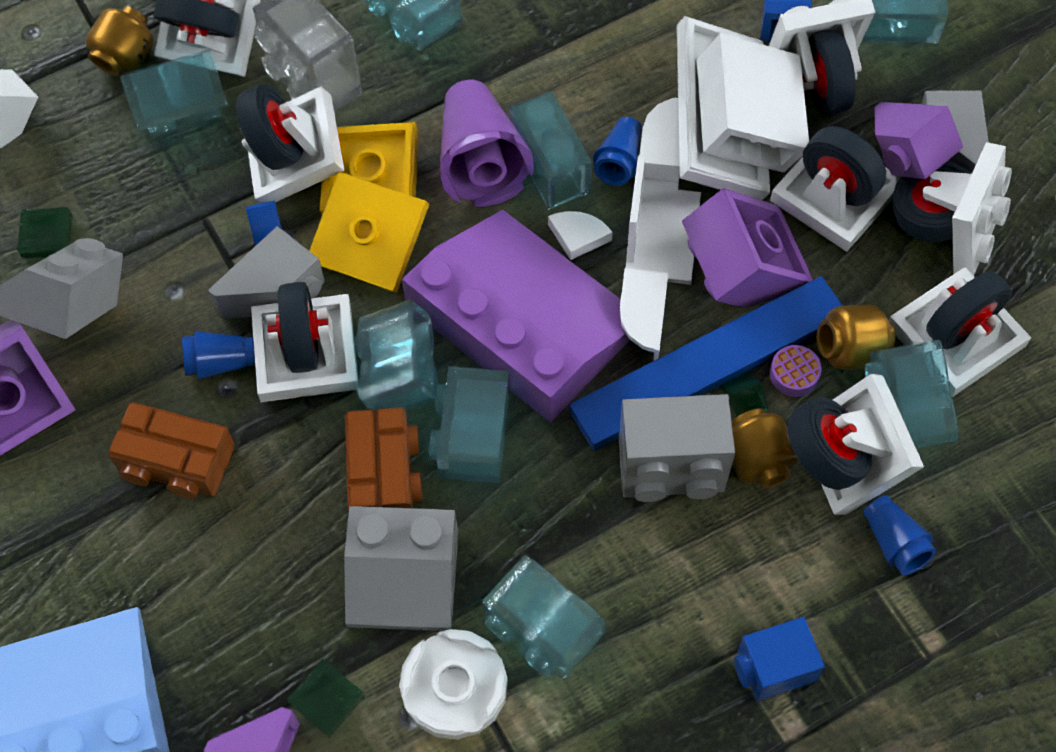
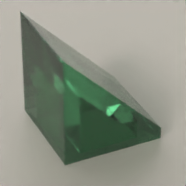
M744 374L721 385L724 393L728 394L729 402L737 417L753 409L762 408L765 412L769 411L762 383L750 374Z

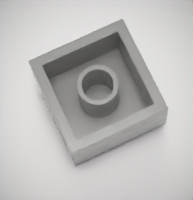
M728 394L622 400L618 443L623 497H635L638 501L654 502L665 498L666 495L687 494V497L691 499H707L717 495L718 492H725L735 455Z

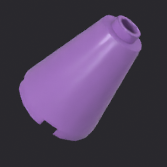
M463 80L454 84L447 91L444 100L439 168L443 189L453 200L460 203V198L473 200L474 206L479 207L500 204L518 195L524 188L523 181L529 173L532 176L534 171L533 156L528 144L485 84L477 80Z

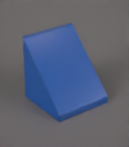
M275 201L246 207L255 246L277 226L282 229Z

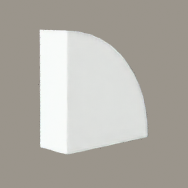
M565 211L548 216V225L570 260L612 241V231L610 228L592 215L576 211Z

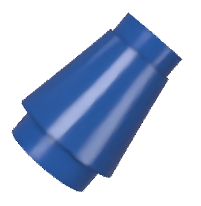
M632 117L620 118L593 156L594 171L603 182L610 185H623L636 175L643 130L638 120Z
M194 331L195 336L182 337L185 376L198 375V380L247 366H255L253 337Z
M881 496L865 508L863 515L868 520V524L890 568H897L902 575H909L923 568L934 558L936 549L932 545L933 536L896 503H893L889 496Z

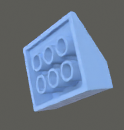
M138 607L0 647V752H170L141 612Z

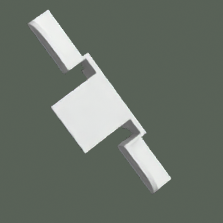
M671 98L659 103L648 113L643 126L629 223L626 268L624 270L620 301L621 326L628 338L644 350L654 352L653 361L659 358L667 282L691 285L694 255L688 247L687 241L689 237L682 220L699 208L701 192L678 190L680 176L678 98Z

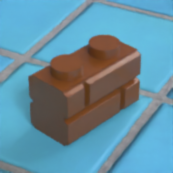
M132 402L129 403L121 421V429L117 431L111 444L109 457L119 471V476L132 484L148 486L150 480L166 484L167 489L171 493L186 499H195L198 493L213 497L217 493L223 478V471L227 468L234 450V441L228 428L225 426Z
M399 407L378 409L376 412L372 410L347 412L345 414L348 511L349 506L413 508V503L423 502L421 472H411V456L420 455L418 425H409L406 409Z

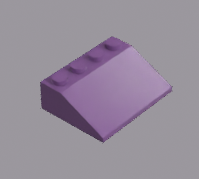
M504 210L497 212L436 246L402 279L408 309L550 423L630 341L621 326V299Z

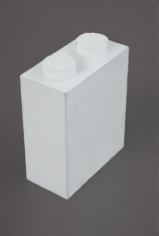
M719 33L697 58L703 153L784 173L803 156V151L809 143L800 55L744 40L736 36Z

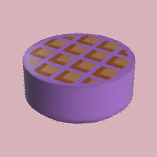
M791 345L784 347L773 358L770 368L771 382L784 395L790 397L805 396L811 393L818 384L822 371L821 362L812 350L804 346Z

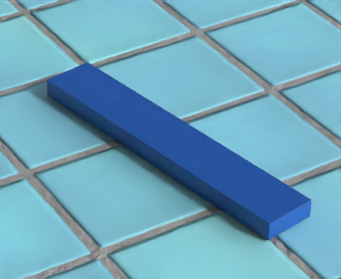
M820 276L570 403L569 413L592 450L595 451L619 438L622 400L702 396L773 359L775 354L782 348L800 345L816 337L818 326L825 319L827 313L833 308L843 305L823 277Z

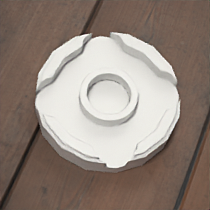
M449 629L438 632L436 636H432L426 641L422 640L413 647L402 665L399 687L405 710L419 728L438 738L458 740L479 734L495 721L505 704L508 680L502 659L488 640L471 631Z

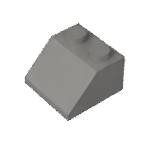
M84 238L76 240L74 243L49 255L47 258L1 284L0 316L63 339L70 337L117 306L123 253L105 248L102 242L95 239Z
M349 506L344 553L346 627L428 631L452 629L458 526L455 510Z

